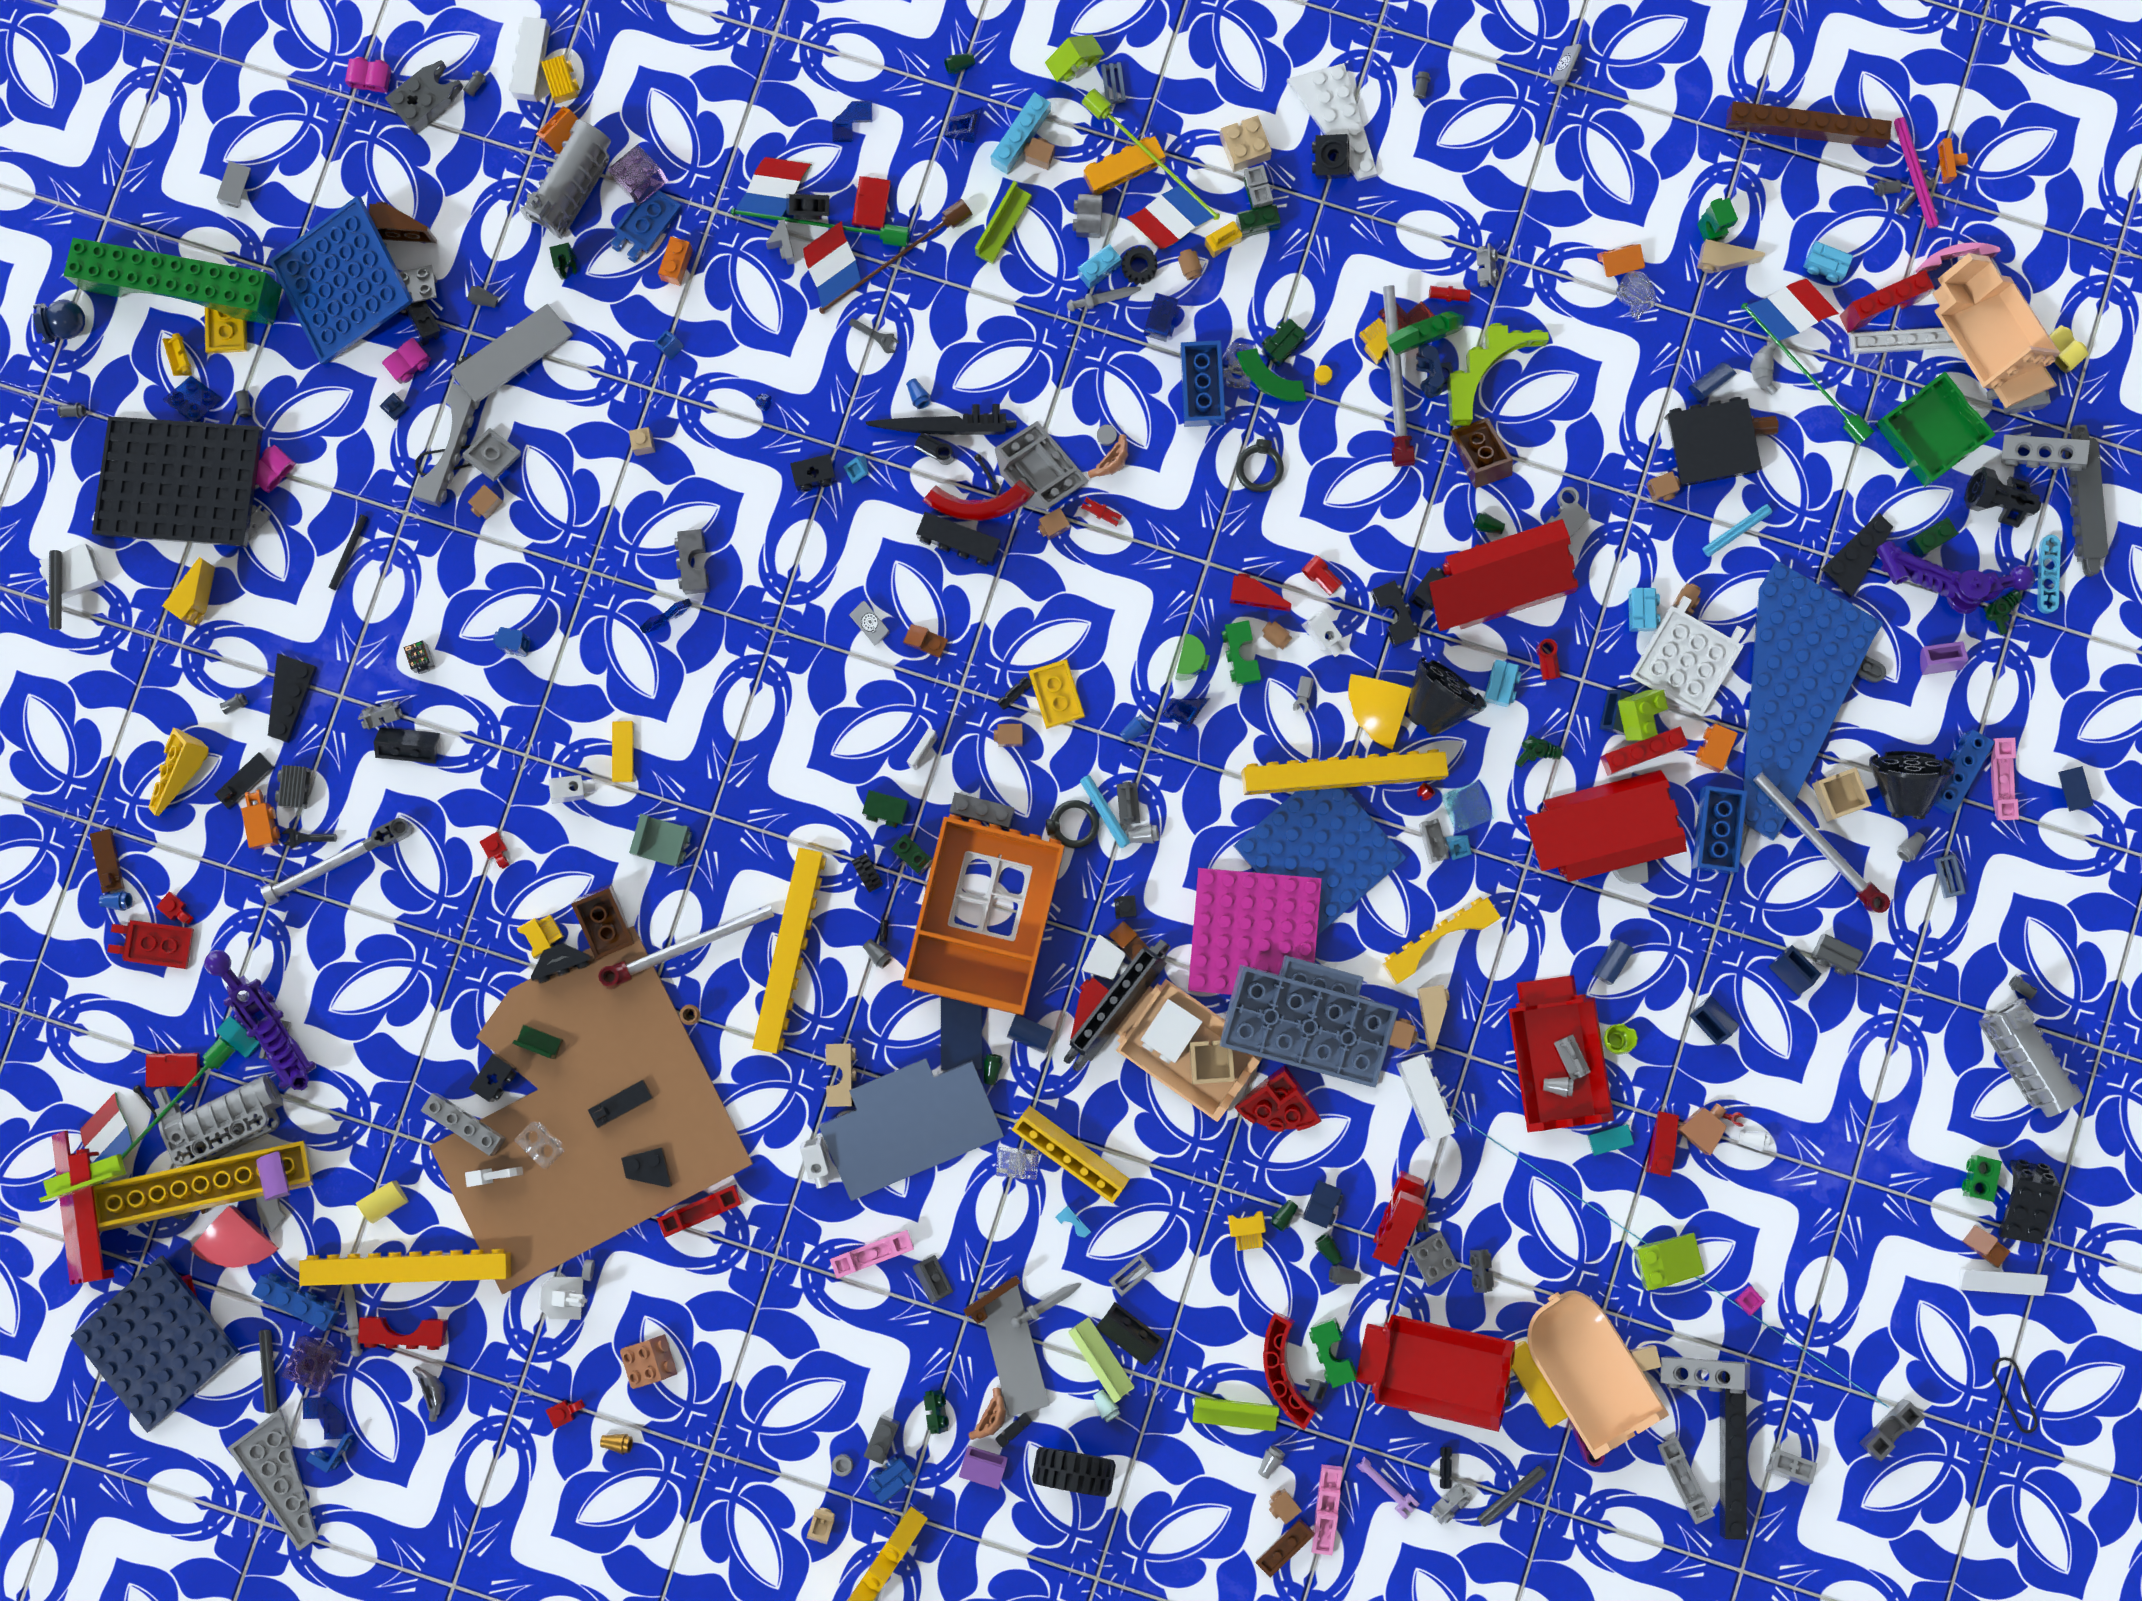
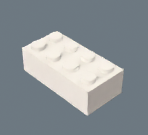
M1422 1054L1397 1063V1068L1426 1141L1432 1142L1455 1133L1453 1129L1456 1127L1455 1121L1452 1116L1447 1114L1446 1108H1448L1445 1097L1440 1096L1438 1089L1441 1087L1437 1077L1432 1076L1430 1069H1433L1429 1057H1425Z

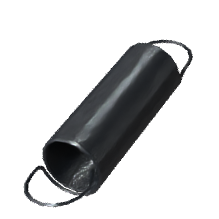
M881 920L879 942H886L887 946L889 921Z

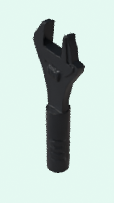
M287 828L282 832V834H289L290 842H283V844L290 846L291 849L305 842L337 841L336 834H303L292 828Z

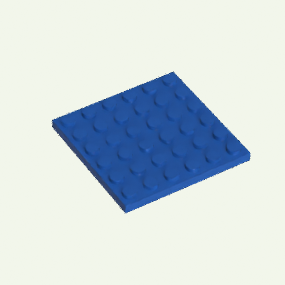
M359 196L354 197L269 260L320 364H327L414 302L362 198Z
M1345 788L1296 791L1233 845L1256 873L1322 878L1317 936L1406 859L1404 854Z

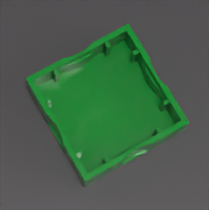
M1943 372L1875 424L1924 487L1928 486L1996 435L1980 414L1968 404L1961 390L1946 372Z

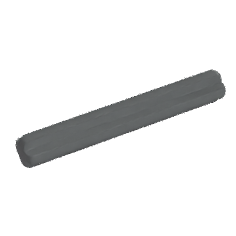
M59 550L49 551V628L52 630H60L62 628V552Z
M267 1329L259 1331L258 1334L265 1413L270 1414L277 1411L272 1335L271 1330Z
M1537 1466L1479 1515L1477 1519L1480 1524L1486 1527L1546 1476L1544 1469L1541 1466Z

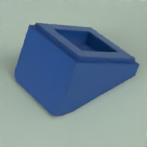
M668 330L653 343L670 360L684 348L680 340Z

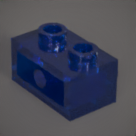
M1155 293L1144 328V336L1167 342L1168 336L1172 337L1175 325H1172L1174 318H1178L1181 309L1178 306L1179 299Z

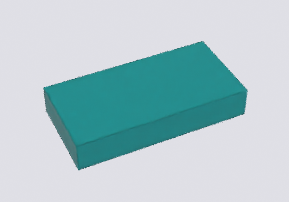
M229 1016L216 1030L222 1038L229 1042L245 1058H249L260 1045L255 1036L250 1038L246 1035L248 1030L232 1016Z
M1628 1124L1587 1136L1593 1156L1634 1145Z

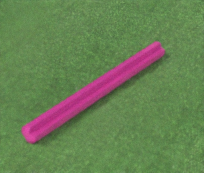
M1900 117L1895 119L1894 126L1927 227L1929 229L1935 228L1939 225V220L1906 119Z

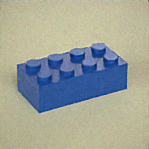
M1221 340L1181 342L1180 361L1184 427L1224 425L1225 404Z
M1712 786L1701 788L1692 869L1732 875L1738 873L1747 791Z

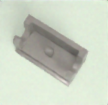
M232 161L228 162L216 197L218 203L238 208L251 168Z
M1439 819L1421 822L1419 829L1429 864L1449 859Z
M1778 1449L1770 1454L1772 1460L1766 1466V1472L1805 1486L1813 1484L1818 1463Z

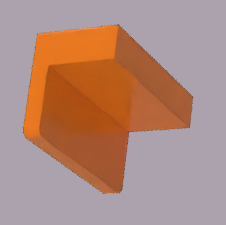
M562 106L536 135L546 142L555 153L560 154L563 149V141H568L571 136L569 131L575 121L579 119L570 109Z
M1631 244L1597 254L1598 262H1603L1606 277L1620 275L1645 267L1641 244Z

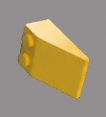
M199 557L162 606L193 627L196 624H200L207 611L215 567Z

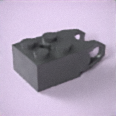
M442 60L421 68L385 97L391 108L414 135H417L442 115L464 87L459 80L445 85L438 84L439 78L446 69V65Z

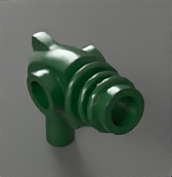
M2013 590L2001 598L1999 597L1991 605L1983 608L1986 613V619L1995 621L2000 636L2008 633L2005 622L2010 619L2008 614L2023 599L2017 590Z
M1529 735L1522 742L1524 752L1515 764L1522 768L1528 759L1535 761L1537 757L1559 760L1563 750L1558 745L1555 746L1544 739Z

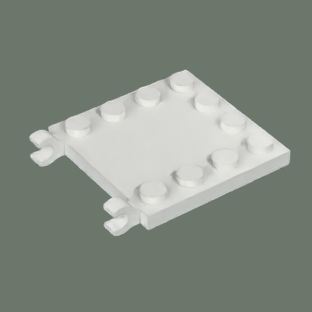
M1683 596L1677 608L1672 605L1670 606L1630 677L1653 690H1664L1667 698L1702 717L1744 645L1740 644L1739 641L1746 630L1737 626L1731 638L1684 613L1692 600Z

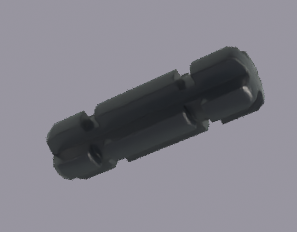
M1023 677L1019 684L1016 683L1005 693L1004 697L1002 696L997 701V704L1003 710L1006 709L1010 702L1013 703L1024 692V689L1027 690L1031 686V681L1027 677Z
M1027 1413L1019 1416L1018 1421L1015 1420L1004 1430L1005 1433H1000L995 1438L1002 1448L1009 1443V1439L1013 1440L1024 1430V1426L1027 1427L1032 1423V1419Z
M1444 1446L1440 1448V1456H1442L1440 1459V1488L1451 1489L1452 1460L1450 1457H1452V1448Z

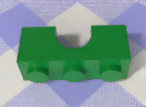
M1730 198L1713 200L1706 209V212L1701 216L1697 226L1704 242L1706 239L1712 241L1725 239L1729 233L1727 228L1733 227L1738 221Z
M1249 620L1226 624L1224 631H1221L1223 643L1228 645V650L1225 651L1228 663L1231 662L1233 669L1229 671L1231 682H1235L1236 687L1260 683L1261 676L1258 661H1246L1239 654L1240 647L1251 644L1253 641Z
M1334 1317L1312 1325L1309 1336L1312 1343H1316L1319 1350L1316 1354L1320 1364L1323 1363L1325 1366L1324 1376L1327 1383H1331L1332 1388L1357 1380L1358 1374L1352 1358L1338 1359L1331 1352V1345L1343 1338L1337 1318Z

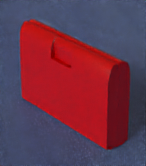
M859 176L852 219L853 226L881 230V227L884 228L891 185L890 180Z
M199 1053L146 1054V1087H183L200 1071ZM200 1078L192 1086H199Z

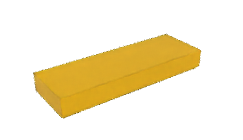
M612 721L613 783L634 782L633 721Z

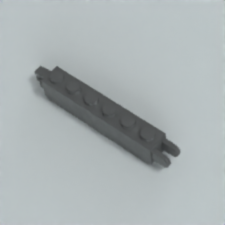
M2075 425L2072 427L2071 439L2090 440L2086 469L2082 468V471H2071L2067 467V476L2070 477L2068 493L2072 498L2070 514L2074 521L2072 526V535L2075 537L2074 555L2077 557V562H2082V570L2085 576L2092 577L2099 573L2100 560L2108 554L2099 442L2095 438L2089 437L2087 425ZM2065 451L2066 457L2070 459L2072 457L2071 452Z

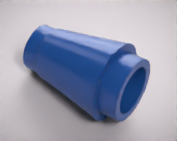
M916 378L906 383L913 406L917 409L926 408L931 403L929 393Z
M1140 714L1137 717L1135 716L1119 734L1127 743L1148 732L1147 729L1150 728V725Z
M126 891L105 894L99 897L100 907L120 911L130 909L133 903L132 895Z

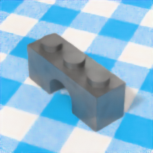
M701 529L677 531V538H674L675 549L679 550V557L676 558L677 569H681V577H678L679 589H683L685 595L710 592L706 569H694L691 567V559L696 554L706 553L703 531Z
M954 792L949 812L952 815L980 820L1009 830L1015 809L1014 807Z
M1902 1399L1859 1444L1874 1459L1882 1461L1896 1447L1894 1445L1895 1440L1904 1432H1911L1925 1416L1911 1401Z

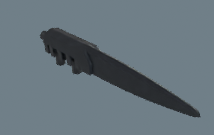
M972 404V414H964L962 419L959 416H939L865 421L866 425L877 428L939 435L1006 434V428H1016V420H1006V413L1000 414V404H992V414H980V404Z

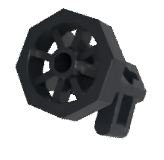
M1987 467L1977 469L1967 483L1964 496L1966 507L1977 512L1996 506L2004 508L1998 518V522L2018 528L2025 515H2035L2041 507L2040 497L2031 493L2029 482L2010 476L2007 479V485H2004L1998 479L1996 471ZM2010 511L2018 513L2015 519L2008 517Z

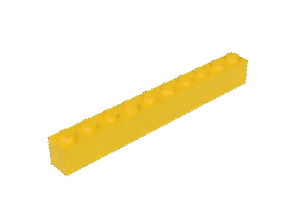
M1439 749L1428 750L1427 753L1419 754V751L1407 752V755H1399V752H1393L1379 757V754L1367 755V758H1359L1358 755L1348 756L1344 760H1339V757L1327 758V761L1308 759L1305 763H1299V760L1287 761V764L1269 762L1266 763V766H1258V763L1247 764L1241 771L1244 795L1444 780L1449 776L1446 752H1439Z
M798 847L752 1049L779 1054V1050L783 1051L785 1039L782 1036L784 1030H788L790 1019L787 1018L788 1010H792L794 1005V998L791 997L793 990H797L799 978H796L797 971L802 969L804 958H801L802 950H806L808 938H805L807 930L811 929L813 918H810L811 910H815L817 905V898L814 897L816 890H820L822 878H819L820 871L824 870L827 858H824L823 852Z
M484 1249L471 1250L470 1254H463V1250H451L450 1254H442V1251H430V1255H422V1251L409 1252V1256H401V1252H390L388 1256H381V1253H368V1257H360V1253L347 1254V1258H340V1254H329L327 1258L320 1259L319 1255H306V1259L299 1260V1286L511 1278V1252H504V1249H491V1253H484Z

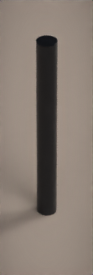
M360 514L328 586V588L334 591L337 589L368 519L367 516Z

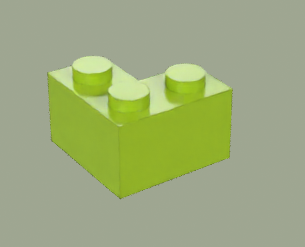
M1092 34L1068 37L1044 63L1056 82H1069L1075 78V73L1084 67H1095L1100 62L1099 59L1104 55V52Z
M1645 690L1618 701L1626 740H1645L1658 735L1654 715L1668 709L1664 690Z

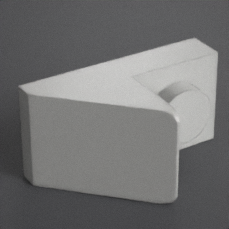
M784 219L779 222L767 240L766 246L768 250L779 247L782 259H786L787 264L790 265L796 262Z

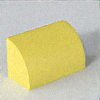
M396 1180L387 1183L356 1202V1205L364 1217L374 1224L409 1201Z

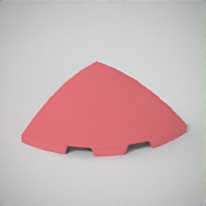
M229 1205L203 1232L190 1250L211 1264L236 1268L259 1263L274 1254L279 1248L251 1219L248 1220L234 1205Z

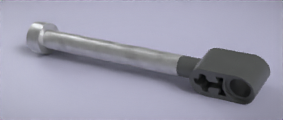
M396 818L373 830L371 837L276 885L269 883L261 887V893L268 905L271 906L280 901V896L379 846L386 848L402 841L412 834L413 826L405 819ZM404 823V832L398 833V825ZM382 833L387 835L384 837L385 841L380 840L382 838Z

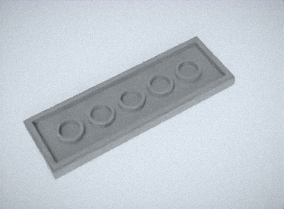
M547 303L450 372L474 403L477 404L568 340L573 334Z
M1017 1285L984 1306L988 1315L984 1323L1009 1417L1050 1406L1028 1321L1021 1324L1020 1328H1015L1011 1324L1014 1316L1018 1317L1025 1313ZM992 1290L977 1293L978 1299Z

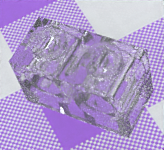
M1232 342L1231 348H1227L1225 360H1229L1228 368L1224 367L1223 379L1226 380L1225 386L1249 390L1251 379L1244 373L1235 354L1239 351L1255 349L1256 345ZM1240 372L1242 374V377L1240 379L1233 378L1232 373Z
M531 1122L514 1141L543 1169H548L565 1151L561 1147L563 1143L555 1136L552 1138L546 1133L548 1129L541 1122H538V1124ZM532 1131L538 1134V1139L534 1143L529 1139V1134ZM547 1145H550L553 1149L550 1157L544 1154V1148Z

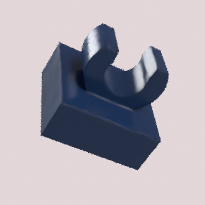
M394 392L379 406L394 421L409 408Z

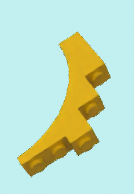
M910 1506L847 1601H874L927 1521V1517Z

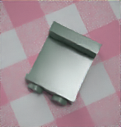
M640 813L629 853L679 867L680 863L683 864L685 861L686 852H684L686 844L690 843L692 832H690L688 826H680Z

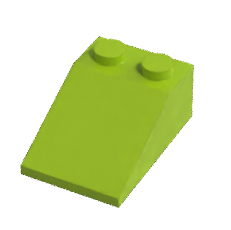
M1694 1233L1633 1247L1643 1288L1648 1291L1705 1274Z

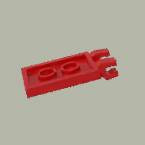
M130 920L128 926L112 924L111 932L126 934L124 946L109 944L107 952L123 954V961L181 969L188 968L194 933L193 928Z

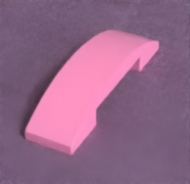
M1973 242L1949 246L1927 258L1916 269V273L1926 270V272L1936 270L1942 264V260L1965 256L1968 253L1993 258L2000 252V247Z
M1994 738L1993 741L1995 743L1992 746L1991 784L1997 820H2019L2018 799H2015L2013 758H2016L2015 738Z
M908 1230L831 1258L830 1262L838 1279L912 1251L914 1246Z

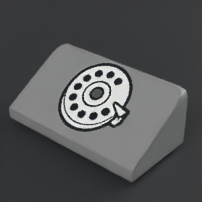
M1576 44L1564 48L1550 80L1551 83L1565 87L1582 45Z
M862 601L849 614L874 646L890 634L887 627L865 601Z

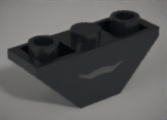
M562 943L543 950L531 975V979L541 984L550 981V976L558 974L560 977L569 974L572 968L583 969L590 966L589 962L594 961V958Z

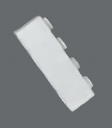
M523 16L522 23L518 25V34L520 36L519 42L515 43L516 60L512 62L513 78L509 80L508 90L514 99L538 102L543 73L541 62L545 61L550 31L547 19Z

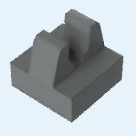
M1305 1379V1382L1310 1384L1309 1391L1301 1390V1394L1312 1402L1322 1404L1329 1384L1316 1379Z

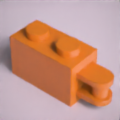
M260 789L254 793L245 792L247 807L241 808L249 848L256 850L278 845L280 832L278 827H275L274 819H276V812L274 807L264 803L263 794ZM257 800L258 804L253 805V801Z

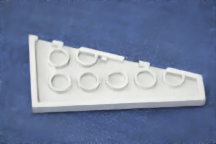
M1345 64L1288 78L1287 83L1294 89L1297 97L1306 106L1309 114L1324 135L1348 134L1350 171L1356 180L1362 181L1376 177L1378 173Z

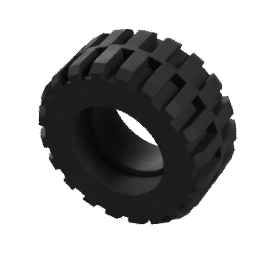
M1039 1447L1036 1451L1032 1481L1034 1484L1049 1488L1108 1497L1112 1491L1116 1464L1114 1460Z

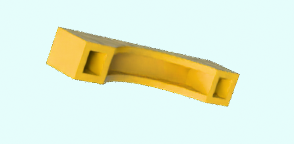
M1479 897L1470 903L1472 907L1465 911L1462 908L1454 913L1455 918L1448 922L1447 919L1441 921L1436 925L1438 929L1432 933L1430 930H1427L1419 936L1421 940L1413 943V941H1410L1402 946L1404 951L1396 954L1394 951L1385 957L1386 962L1382 965L1394 984H1399L1415 973L1424 952L1440 937L1458 930H1483L1499 920L1501 917L1489 898L1487 897L1483 900Z

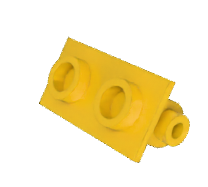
M179 333L172 334V338H163V344L173 376H192V366L189 364L182 341L183 337Z

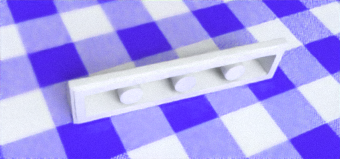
M1960 1269L1959 1290L2044 1296L2048 1275Z

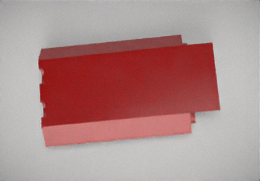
M1563 519L1446 556L1443 570L1448 577L1429 583L1439 631L1455 626H1460L1462 630L1576 593L1578 582L1573 574L1575 569L1574 558L1568 548L1571 541Z
M1658 770L1543 800L1544 808L1541 809V813L1525 816L1541 871L1558 867L1560 875H1564L1567 882L1687 852L1685 832L1683 827L1679 825L1677 819L1679 813L1675 801L1671 800L1668 789L1670 785L1663 772Z
M1574 975L1517 983L1519 1003L1516 1004V1008L1508 1009L1527 1133L1614 1121L1595 997L1586 998V994L1577 995ZM1573 1034L1590 1073L1574 1080L1572 1096H1567V1098L1543 1091L1544 1078L1569 1077L1571 1079L1554 1043Z
M68 1130L52 1135L56 1176L69 1172L71 1186L91 1180L90 1157L98 1156L99 1152H90L88 1148L76 1150V1153L71 1154ZM93 1185L59 1198L70 1285L114 1278L113 1269L104 1270Z
M1392 1314L1389 1322H1385L1384 1327L1367 1323L1356 1382L1372 1385V1393L1375 1394V1403L1499 1432L1505 1413L1504 1404L1510 1386V1372L1514 1364L1516 1342Z

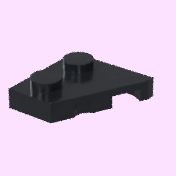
M663 1147L621 1158L627 1179L664 1187L672 1186Z

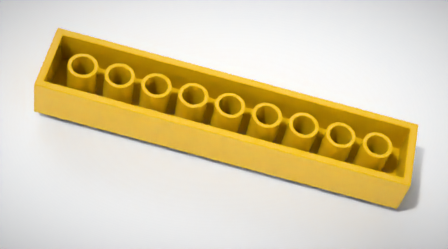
M304 1141L93 1186L98 1229L102 1232L264 1196L256 1160L277 1151L282 1155L290 1190L314 1185L307 1145Z

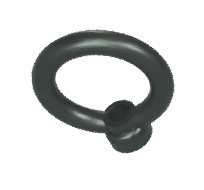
M1257 439L1256 445L1246 448L1239 455L1236 462V475L1240 483L1248 490L1266 492L1276 487L1282 479L1284 472L1283 461L1279 453L1272 448V441ZM1254 453L1268 454L1275 462V475L1265 484H1254L1245 476L1244 463Z
M1080 800L1066 801L1055 809L1051 819H1046L1047 835H1054L1056 840H1060L1062 845L1069 848L1085 847L1098 834V815L1086 802ZM1079 808L1089 815L1091 829L1086 837L1080 840H1070L1061 833L1059 819L1068 809Z

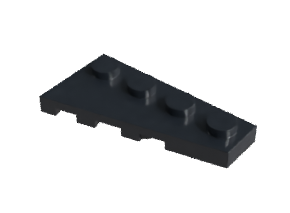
M1878 513L1821 570L1849 598L1852 597L1878 554L1876 549L1884 544L1893 526Z
M277 653L267 736L289 743L317 670L316 666Z

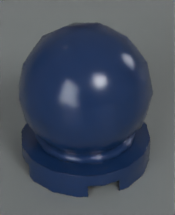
M58 300L51 303L48 308L44 303L33 305V308L37 310V313L33 314L35 328L38 334L42 333L44 339L41 341L44 344L55 342V337L60 339L75 338L85 327V314L82 308L73 301Z

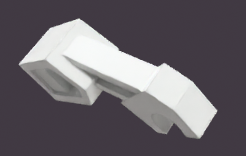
M515 1167L494 1172L490 1168L465 1172L467 1187L493 1183V1179L523 1175V1168Z

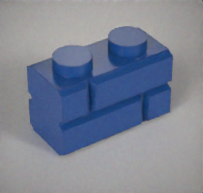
M500 627L498 632H495L493 643L502 652L521 657L528 655L531 640L524 632Z
M894 1456L885 1464L887 1466L886 1469L882 1472L877 1470L868 1477L871 1481L867 1485L882 1505L916 1478V1474L902 1456L898 1459Z

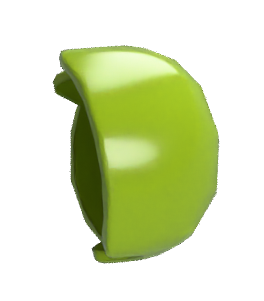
M1615 1024L1605 1031L1603 1041L1610 1052L1616 1055H1623L1636 1047L1638 1037L1634 1029L1628 1028L1625 1024Z

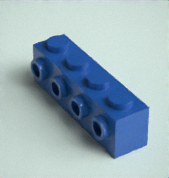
M1974 729L1962 734L1958 741L1960 743L1958 749L1951 753L1949 760L1955 763V771L1934 806L1948 814L1957 811L1995 743Z
M269 1273L260 1276L251 1295L323 1331L332 1330L341 1310L335 1308V1304L326 1300L323 1302L317 1299V1295L299 1290V1286L291 1282L285 1283L276 1274Z

